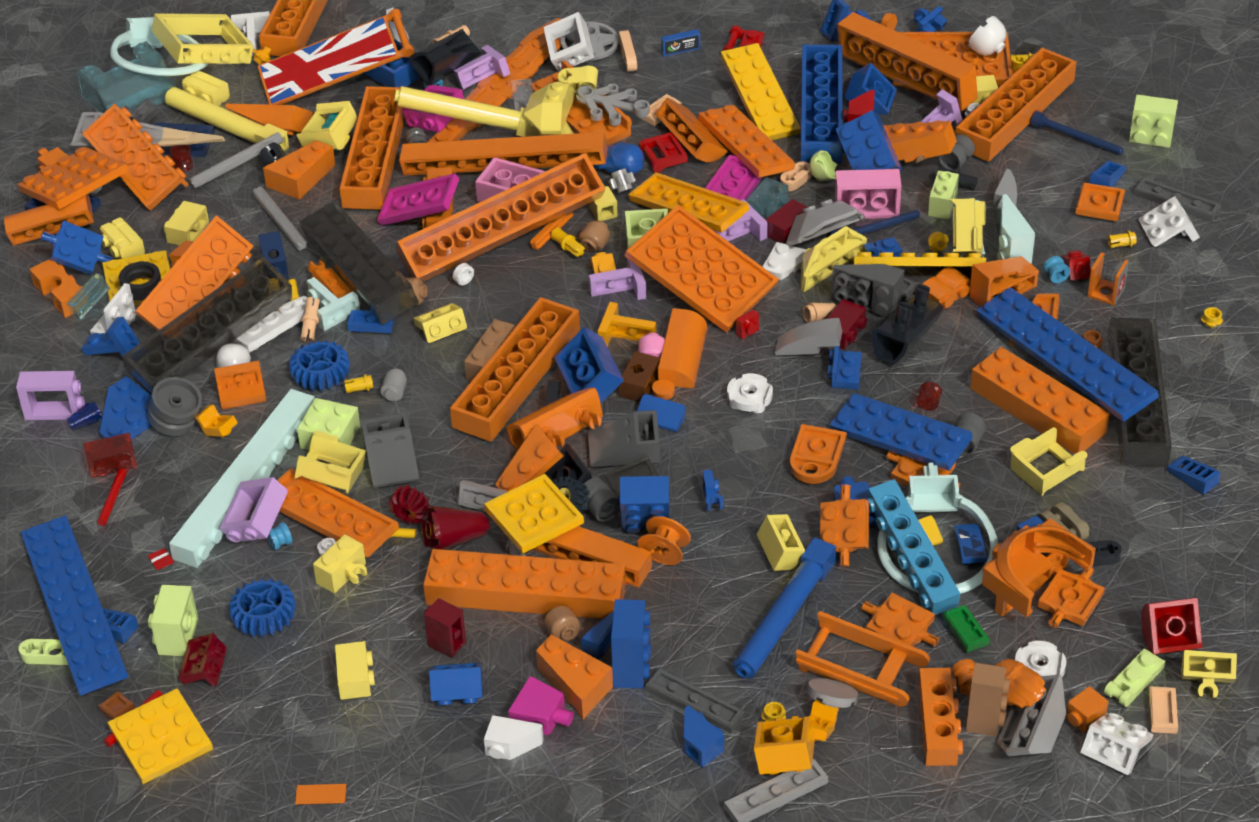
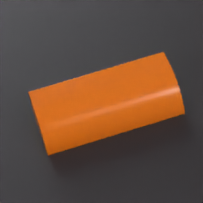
M666 98L656 111L655 115L695 158L704 162H714L728 152L687 107Z
M88 194L61 209L46 204L4 217L5 231L13 246L39 239L43 231L52 235L59 232L63 221L79 227L94 223Z
M672 309L658 367V380L667 379L672 381L675 387L694 389L708 329L705 319L698 313L686 309Z

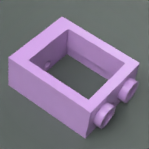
M75 371L20 372L16 389L25 420L79 419L81 410L85 408L84 396L80 395L81 383L80 380L76 379ZM34 391H66L69 401L37 402Z
M274 477L240 482L219 529L233 542L267 538L288 490ZM258 502L250 520H247L254 504Z

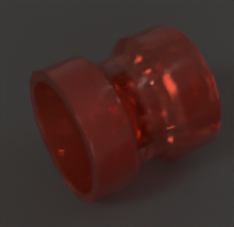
M175 145L170 149L171 158L176 163L173 166L175 169L179 167L183 172H187L193 168V160L190 157L191 149L188 145Z

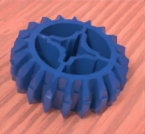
M327 339L324 342L317 340L316 343H311L309 341L308 345H301L300 349L294 350V354L291 355L289 370L293 381L297 383V386H302L304 390L310 388L312 392L315 389H320L322 392L324 388L331 390V386H339V382H344L345 377L348 376L350 366L348 354L342 348V345H336L335 341L328 343Z
M262 577L257 582L252 579L249 585L243 583L242 589L237 588L235 595H231V602L229 603L230 619L237 630H241L244 635L250 632L252 637L260 634L263 638L267 633L273 636L276 630L282 632L283 626H289V622L294 619V612H296L294 594H292L288 585H283L281 580L275 582L273 578L265 581Z

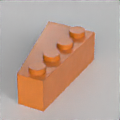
M937 120L925 123L884 125L898 160L904 159L905 162H911L922 155L925 159L950 154L957 142L950 121Z

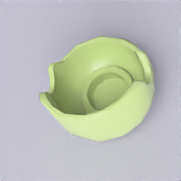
M820 150L811 158L810 172L818 181L835 180V169L838 164L832 161L827 151Z

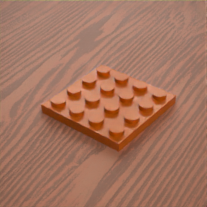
M81 147L75 150V153L58 159L57 164L45 166L37 174L26 176L17 186L20 192L57 209H61L129 170L126 163L87 147Z

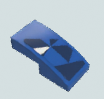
M978 524L954 525V536L958 543V554L962 564L987 562L984 542Z

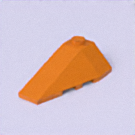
M226 103V108L261 124L267 125L269 123L287 131V136L301 133L315 113L294 105Z

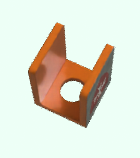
M1101 252L1091 268L1087 297L1115 306L1125 289L1129 261H1124L1116 274L1115 283L1101 279L1105 253ZM1107 288L1110 289L1112 293L1109 295L1102 294L1100 290Z

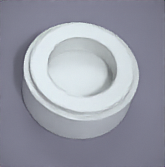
M467 263L458 265L453 272V280L459 285L468 284L474 276V269Z

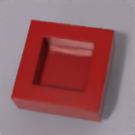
M755 310L736 318V335L740 339L759 331V313Z

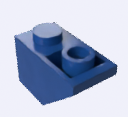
M688 705L685 707L684 753L702 768L724 751V733L719 727L713 726L708 722L701 712L695 711Z

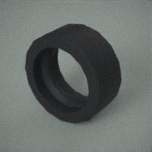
M139 261L131 263L120 271V286L122 287L125 283L129 284L133 300H145L161 281L159 268L150 262ZM137 278H151L150 281L143 284L130 283Z

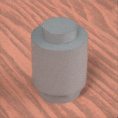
M391 369L385 374L381 395L386 400L398 401L403 397L407 378L402 370Z

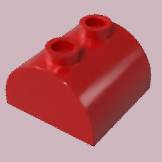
M1198 598L1144 604L1141 614L1142 632L1146 646L1151 653L1159 654L1203 648Z

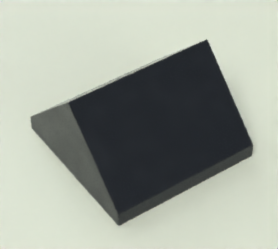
M567 443L560 451L563 457L544 473L551 481L559 480L561 476H567L584 484L592 479L591 472L570 444Z

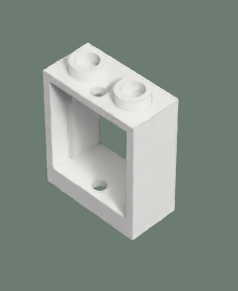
M579 12L544 27L550 59L558 72L562 70L561 62L564 60L570 65L576 66L594 58L587 24ZM578 30L581 42L557 52L555 39Z

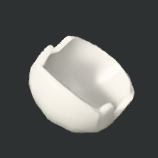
M226 344L218 350L215 366L220 368L248 363L251 361L249 351L242 345Z

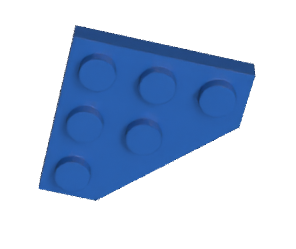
M127 376L108 387L99 432L101 439L114 450L152 426L147 416L151 395Z

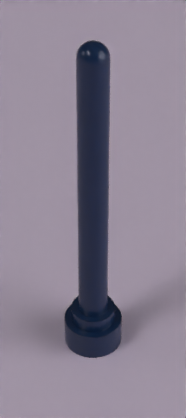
M1038 110L1034 112L1031 118L1030 125L1033 127L1044 128L1045 126L1118 155L1124 152L1121 146L1052 121L1045 116V113Z
M918 210L910 211L860 226L853 230L862 235L919 218L920 212ZM836 229L828 232L827 238L839 230Z

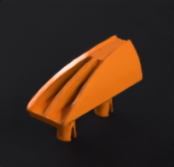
M595 388L577 391L511 423L506 427L509 441L518 451L537 424L556 447L557 445L563 447L566 439L589 426L592 429H595L594 425L600 427L603 412L598 392Z

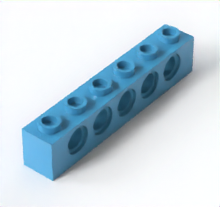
M893 479L869 488L868 499H866L869 501V512L874 513L879 530L881 532L884 531L887 536L889 548L892 551L895 550L898 555V563L902 570L905 569L907 571L910 585L913 589H917L923 608H927L928 611L936 615L957 607L961 593L896 480Z

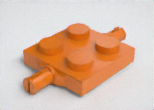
M892 451L887 454L888 460L898 464L891 472L892 480L895 479L896 482L908 487L909 476H924L923 467L928 466L927 463L899 455ZM956 462L949 471L938 467V475H950L956 467Z
M840 485V499L834 502L821 503L820 540L836 545V552L840 553L839 566L849 567L850 552L857 549H869V501L866 499H850L851 486Z
M1092 567L1088 571L1083 569L1080 575L1059 569L1038 601L1039 608L1054 614L1048 622L1051 627L1054 625V628H1057L1062 619H1067L1084 626L1105 591L1104 587L1093 583L1089 579L1094 573Z
M891 593L887 600L879 607L868 601H865L862 605V611L873 615V618L866 625L868 630L913 647L921 641L933 647H936V644L939 642V637L927 632L929 626L935 620V614L894 593Z

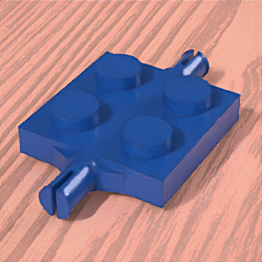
M63 221L56 235L45 231L42 232L40 239L52 243L53 251L50 260L91 275L97 261L107 262L113 259V257L101 253V244L104 236Z

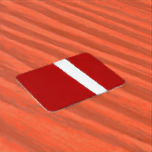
M166 548L148 555L156 570L174 563Z

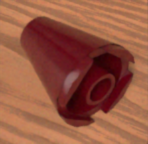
M432 505L424 506L422 514L426 513V519L421 520V531L425 547L430 546L428 553H432V549L446 550L485 536L486 532L490 529L489 518L483 512Z

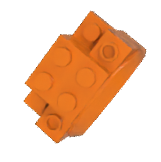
M1051 518L1037 526L1029 527L1026 525L1019 531L1013 532L1003 543H999L994 547L992 561H989L982 571V585L996 595L995 612L1003 617L1014 608L1027 618L1033 612L1031 603L1034 592L1054 578L1059 569H1066L1069 559L1088 571L1093 567L1096 548ZM1041 553H1049V554L1047 555V557H1045V556L1042 555Z

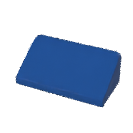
M648 394L643 395L637 410H656L658 427L674 432L679 430L686 418L685 405Z

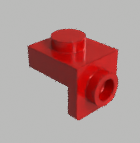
M1081 250L1068 251L1067 255H1061L1064 264L1070 268V280L1090 278V256L1082 253Z

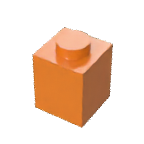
M1089 686L1068 701L1066 719L1071 725L1086 733L1092 723L1107 714L1109 701Z

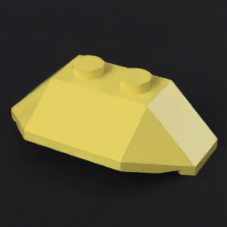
M550 83L531 94L523 114L524 118L537 128L540 134L562 133L575 97V91L570 83Z
M845 226L828 238H823L814 247L806 249L802 255L801 291L806 292L832 275L834 265H847L852 262V257H857V252H865L864 245L867 243V238Z

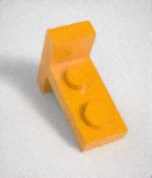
M609 302L599 326L598 335L603 337L607 347L611 337L639 341L640 338L649 333H656V322L619 316L618 303Z

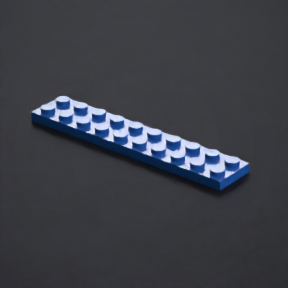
M1011 287L976 310L979 318L1122 422L1159 397L1158 390Z
M67 516L55 518L21 531L79 695H84L128 678L126 668Z

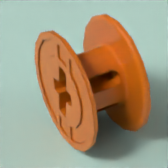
M662 516L649 518L646 522V529L649 534L642 535L638 539V547L651 551L652 560L664 565L679 564L683 559V553L680 548L687 546L691 542L690 533L682 524L673 519Z

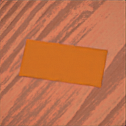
M347 784L297 785L295 804L345 803Z

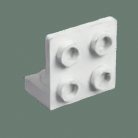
M1175 196L1138 219L1153 247H1157L1180 232L1184 237L1188 235L1192 242L1200 238L1187 213Z
M125 283L105 307L103 316L91 329V334L107 333L106 331L116 317H124L129 325L135 320L136 314L134 312L136 310L129 284Z
M1107 713L1090 725L1080 753L1129 775L1132 772L1140 749L1152 740L1153 734L1147 732V728L1142 725H1132L1124 721V718L1118 714Z

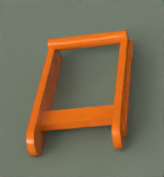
M819 611L817 615L820 630L807 653L798 649L795 652L796 664H798L799 670L805 673L810 671L825 678L840 681L858 691L900 707L906 706L910 699L909 695L905 691L893 687L892 684L904 661L919 667H926L930 661L929 655L923 650ZM829 632L889 655L877 680L816 657Z

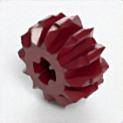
M408 484L404 487L399 486L389 498V511L395 513L394 517L400 518L402 522L407 521L411 525L414 522L419 523L426 516V513L422 514L424 506H430L428 504L429 498L423 496L424 492L418 491L416 487L411 488Z

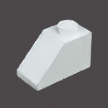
M492 715L484 737L485 755L496 759L511 760L542 745L544 741L542 724Z

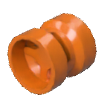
M971 659L960 660L951 668L952 675L957 680L958 689L963 695H970L975 665V662Z

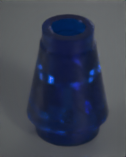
M93 401L84 404L67 420L72 429L75 430L99 422L98 419L102 418L103 415L97 404Z

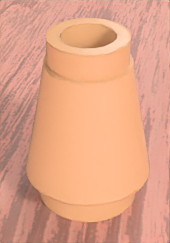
M808 303V305L803 307L804 320L810 323L827 319L836 308L835 303Z

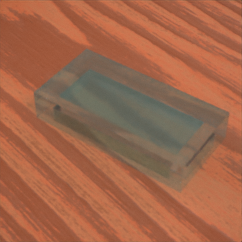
M95 273L67 304L74 315L82 319L110 288L103 276Z

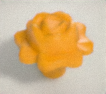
M265 46L263 50L253 49V60L259 65L270 61L269 53L272 49L268 46Z

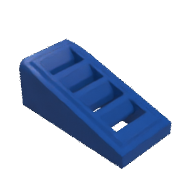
M1108 160L1091 174L1089 183L1114 187L1125 173L1127 167Z
M1184 455L1167 466L1169 472L1202 495L1219 484L1221 472Z
M102 608L106 619H108L107 622L114 640L125 644L139 627L136 616Z
M614 611L581 638L582 651L597 660L602 658L611 644Z

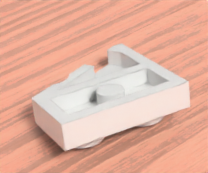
M777 242L765 261L763 268L779 280H782L789 276L790 273L801 269L802 255L806 249Z

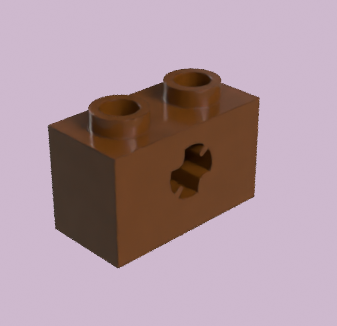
M635 351L631 360H627L625 371L621 374L624 381L618 386L619 397L641 402L644 394L650 395L653 383L658 380L660 357Z

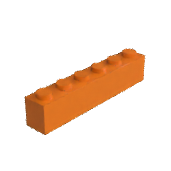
M577 526L532 549L557 559L625 564L626 583L638 588L652 569L651 551L582 528L581 526Z

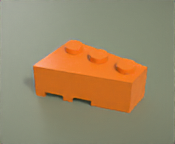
M1022 256L972 264L969 297L981 307L1010 287L1023 294L1037 287L1039 270Z

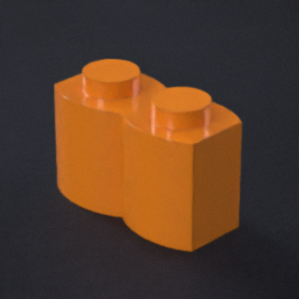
M952 266L946 267L937 276L929 278L922 284L930 287L928 298L941 303L944 309L949 308L954 301L966 297L970 291V279Z

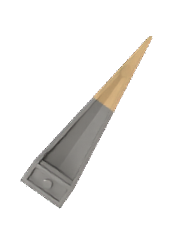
M82 112L70 145L74 150L87 147L97 151L82 133L103 113ZM139 122L143 127L141 131H147L154 139L152 144L157 143L160 147L226 141L223 136L182 131Z

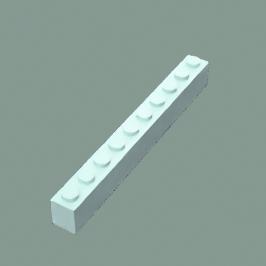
M290 389L170 541L169 545L173 560L198 568L202 561L207 559L212 548L220 542L224 534L219 528L240 482L270 477L276 465L281 463L283 456L293 447L294 442L298 438L297 428L312 405L315 396Z

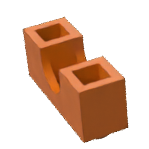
M49 259L29 269L33 286L43 296L51 293L54 307L64 318L88 307L86 301L88 295L85 288L79 286L74 277L68 275L61 264H57Z

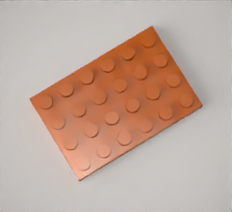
M899 32L976 66V76L994 75L997 86H1001L1013 75L1008 32H1006V39L1003 42L1006 44L1003 50L987 56L979 55L968 47V44H970L969 39L974 32ZM893 80V86H906Z
M677 205L627 249L625 253L626 258L726 333L736 324V318L748 313L779 282L776 276L680 205Z

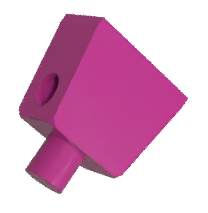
M531 676L508 711L510 719L542 724L544 735L551 734L557 723L569 727L574 717V712L565 709L564 694Z

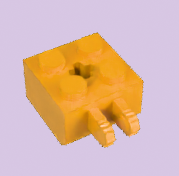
M792 716V719L784 720L776 718L775 721L757 723L754 752L759 774L774 775L780 772H802L812 769L815 738L809 716L803 718Z

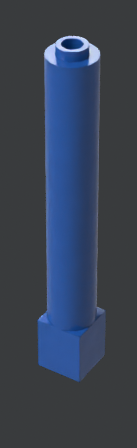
M814 537L801 556V564L733 662L737 675L742 678L755 677L818 581H823L834 565L836 545Z

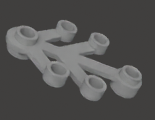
M609 84L606 87L595 90L591 86H582L576 93V99L588 106L591 119L594 121H599L603 118V111L597 107L595 102L603 105L609 115V123L613 126L621 124V114L617 113L614 107L634 112L638 118H646L650 113V104L646 100H638L634 104L620 101L623 99L630 102L637 99V91L633 88L619 93V87L616 84Z

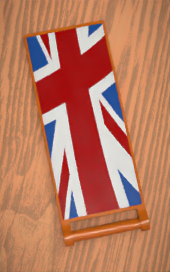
M393 9L385 16L258 65L269 105H282L396 59L413 55L415 51L409 43L401 21L402 15L400 10ZM389 21H394L403 47L399 51L388 25Z

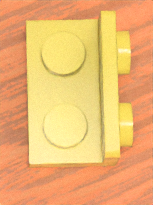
M454 303L413 318L415 326L423 330L428 343L467 328L462 308Z

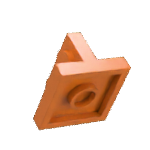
M259 360L214 369L222 409L267 401Z

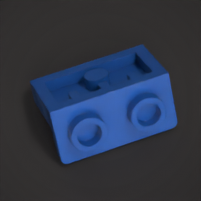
M840 345L835 346V350L830 349L829 363H833V365L828 366V378L832 379V388L859 390L862 352L839 351Z

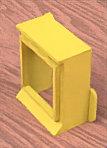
M350 101L317 104L316 112L303 128L301 134H297V137L302 147L318 140L333 146V149L341 150L349 141L350 136L348 134L356 124L358 117ZM340 112L329 128L321 129L327 120L325 114Z
M975 198L950 199L956 205V207H953V242L956 249H953V252L961 254L983 253V225H985L986 221L985 201H975Z
M1055 427L1033 440L1025 438L1010 448V469L1041 496L1044 495V492L1076 472L1085 470L1087 452L1080 451L1073 456L1056 443L1057 429ZM1049 451L1063 464L1043 475L1030 462Z
M314 431L309 453L306 457L300 455L298 457L294 479L304 476L307 479L342 490L345 489L346 493H349L363 470L366 450L338 442V437ZM320 459V460L327 461V462H330V463H333V464H326V463H323V462H319V461H317V460Z

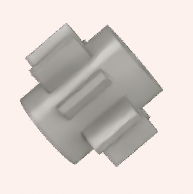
M625 168L611 173L613 179L608 181L611 190L617 189L618 193H622L632 189L631 183L635 182L632 172L627 173Z

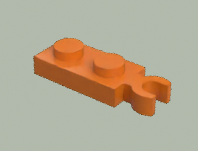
M319 260L318 265L309 261L307 269L312 273L311 277H315L338 299L352 292L332 268H325L323 261Z

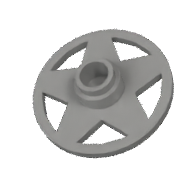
M585 21L594 53V58L590 60L602 59L613 54L619 45V37L616 31L600 22ZM599 28L608 31L610 34L600 33ZM578 30L561 37V47L563 50L568 48L565 38L573 42L569 47L581 42ZM613 44L610 49L604 50V46Z

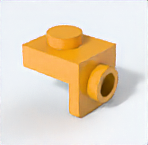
M600 252L591 257L590 267L593 268L594 274L616 270L612 253Z
M214 405L207 406L196 416L206 436L224 437L238 423L234 415H219Z
M819 700L813 702L809 717L815 741H826L835 729L839 708L824 705Z

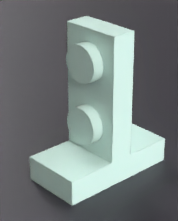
M315 277L307 280L308 297H313V301L315 298L320 300L319 306L321 309L317 310L319 327L323 331L348 319L351 310H360L358 295L353 291L338 299Z

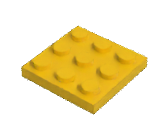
M166 250L102 262L109 300L111 301L121 289L119 281L120 271L131 263L144 261L155 264L159 268L162 280L170 270ZM137 278L130 283L143 284L150 281L151 278ZM133 300L134 306L140 305L144 300Z
M546 474L484 503L485 511L522 554L584 523V516Z
M178 688L108 722L110 731L142 784L213 750L211 741Z

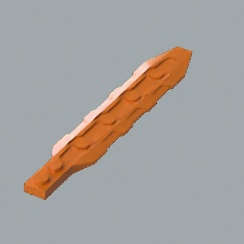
M557 18L530 32L519 43V46L509 56L505 57L510 71L509 75L503 77L496 72L481 80L477 87L464 99L498 107L507 99H510L517 92V89L528 78L532 77L538 71V68L550 57L544 27L561 19ZM561 37L555 39L557 51L561 48ZM454 118L428 142L459 141L467 132L483 124Z

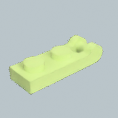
M1143 649L1113 681L1107 684L1104 694L1110 698H1117L1120 704L1127 707L1164 669L1166 661Z

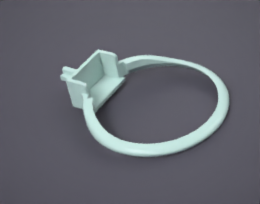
M154 17L126 18V32L119 35L113 41L110 50V57L117 65L127 70L147 75H186L197 72L208 65V63H195L179 68H153L137 65L123 59L118 54L117 49L126 44L135 49H142L145 46L161 48L163 46L152 32ZM176 35L183 44H199L188 35Z
M928 463V466L923 467L924 476H909L908 496L906 499L913 512L957 511L958 508L968 511L983 524L989 535L990 555L986 564L992 561V551L998 544L995 530L984 511L978 505L959 494L957 475H938L937 465ZM879 531L877 549L883 567L896 582L918 593L917 589L911 587L908 577L899 571L891 561L886 547L887 536L884 531ZM983 569L971 579L955 584L961 594L982 584Z

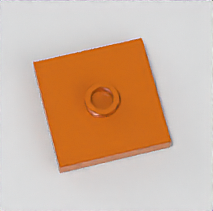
M1083 183L1076 214L1118 221L1125 189Z

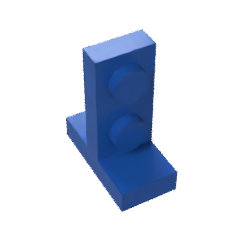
M832 0L820 32L830 41H837L839 36L837 24L852 12L870 20L872 19L863 10L849 11L850 6L843 0Z
M116 317L106 331L107 333L91 334L81 348L85 355L120 352L127 365H135L145 351L124 317Z

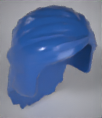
M620 142L608 146L606 164L593 165L594 169H606L609 174L625 168L627 173L632 172L636 174L643 168L644 154L637 145Z

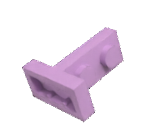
M489 45L482 47L483 56L454 70L460 88L465 89L496 72L503 77L509 75L510 71L505 57Z
M942 89L937 94L939 105L921 122L950 121L951 125L956 128L962 122L957 98Z
M749 205L750 210L722 233L715 232L727 241L751 232L759 241L767 239V221Z
M628 258L627 268L589 275L591 297L634 289L637 300L646 299V282L640 267Z

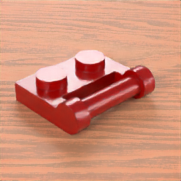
M734 25L729 31L730 37L722 51L734 49L737 39H742L739 47L758 43L761 48L765 32L743 30L739 26Z
M672 132L643 139L638 144V147L651 162V168L655 173L663 171L666 167L688 162L686 152ZM656 147L662 158L658 159L651 148Z

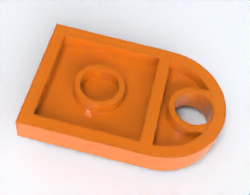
M801 424L790 457V470L793 476L809 484H819L831 479L836 473L846 442L847 432ZM807 470H814V471H816V473L809 474V473H806L805 471H807Z

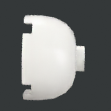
M991 16L986 20L987 25L983 27L980 25L969 39L970 44H968V47L979 55L987 56L994 52L999 53L1006 45L1003 43L1006 39L1005 26L995 16Z

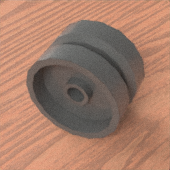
M170 377L159 381L153 388L147 416L149 423L155 430L165 435L180 436L190 432L197 423L196 416L201 409V392L194 383L184 378Z

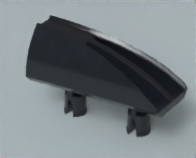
M460 29L414 53L409 57V63L418 73V78L431 86L483 53L465 33L464 29Z
M918 285L915 295L906 302H899L897 310L872 331V343L879 361H886L891 363L892 366L896 364L927 333L941 315L944 308L941 303L928 298L930 287L927 285Z

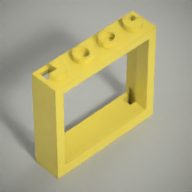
M154 14L152 32L177 63L250 64L254 46L226 14ZM176 35H221L228 44H183ZM183 48H188V51L183 52Z

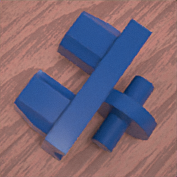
M938 6L930 13L927 9H916L913 16L914 22L918 23V29L914 32H936L937 29L939 31L942 30L948 21L941 15L943 8Z

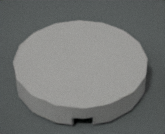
M823 678L812 679L808 682L807 694L813 700H816V697L821 698L824 705L848 708L851 707V704L855 705L857 703L858 691L848 684Z

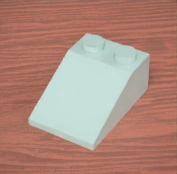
M1004 194L1002 195L999 224L998 260L1022 256L1032 264L1035 232L1008 195Z

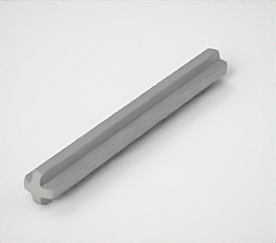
M277 132L197 174L190 179L192 186L198 188L260 155L261 149L272 142L277 144L283 143L281 134Z
M260 186L257 189L254 188L253 196L299 251L306 249L308 245L305 238L267 192Z

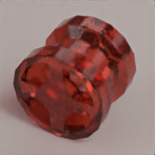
M934 382L923 383L917 396L916 402L918 406L928 411L937 409L942 396V388Z

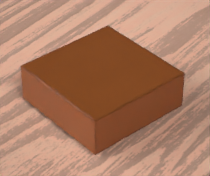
M119 691L98 705L100 712L110 720L135 709L134 703Z

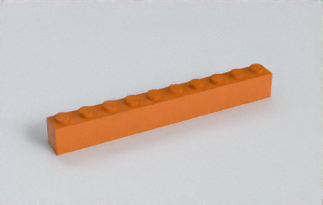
M605 132L410 143L402 145L399 161L404 176L427 174V168L452 167L453 173L484 171L494 157L532 168L556 167L586 153L592 165L606 164L608 146Z

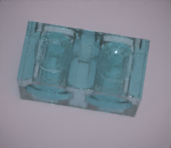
M766 177L746 202L764 219H767L789 202L788 185Z

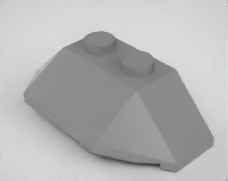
M832 199L820 202L821 207L816 208L813 205L804 208V213L795 217L786 244L791 246L865 219V215L841 200L832 202Z
M1060 674L1041 676L1045 681L1044 688L1046 691L1043 692V696L1030 708L1028 706L1023 708L1016 705L1012 706L997 741V744L1008 756L1051 753L1066 716L1063 681Z

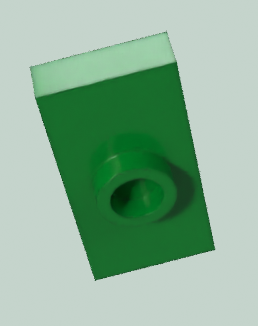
M966 605L943 612L944 621L967 653L989 645V637Z

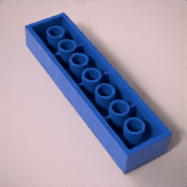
M802 45L801 162L810 163L812 156L817 151L822 150L830 154L833 162L842 164L843 146L836 132V128L843 125L842 45Z

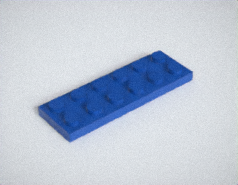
M856 393L852 394L830 423L832 430L847 432L848 437L927 464L933 463V465L948 471L973 438L971 431Z

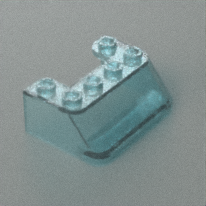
M147 41L139 43L133 48V54L137 59L131 60V63L153 68H168L162 55ZM93 65L86 66L77 71L82 96L101 113H105L114 103L120 108L127 105L133 111L146 98L154 105L160 104L165 101L166 92L170 88L176 87L172 76L141 74L121 66L105 73Z

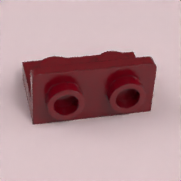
M214 633L190 639L178 679L183 684L205 679L212 687L218 685L227 647Z

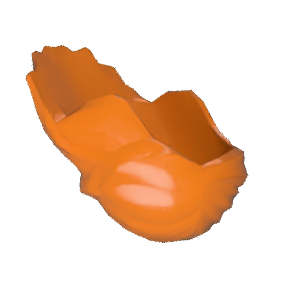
M1005 659L994 665L1006 667L1005 678L1010 679L1007 705L1013 707L1016 705L1020 708L1028 706L1030 708L1035 702L1040 700L1043 692L1046 691L1044 688L1045 681L1041 678V675L1022 662Z

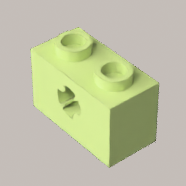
M938 171L929 197L928 216L949 219L954 205L950 199H956L959 174Z

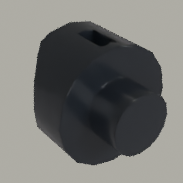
M272 142L261 149L260 155L257 156V161L264 168L284 157L286 153L279 144Z

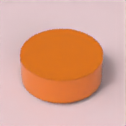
M886 13L882 18L881 25L894 30L897 25V16L892 13Z
M667 379L657 380L652 385V394L655 397L669 400L675 394V385Z

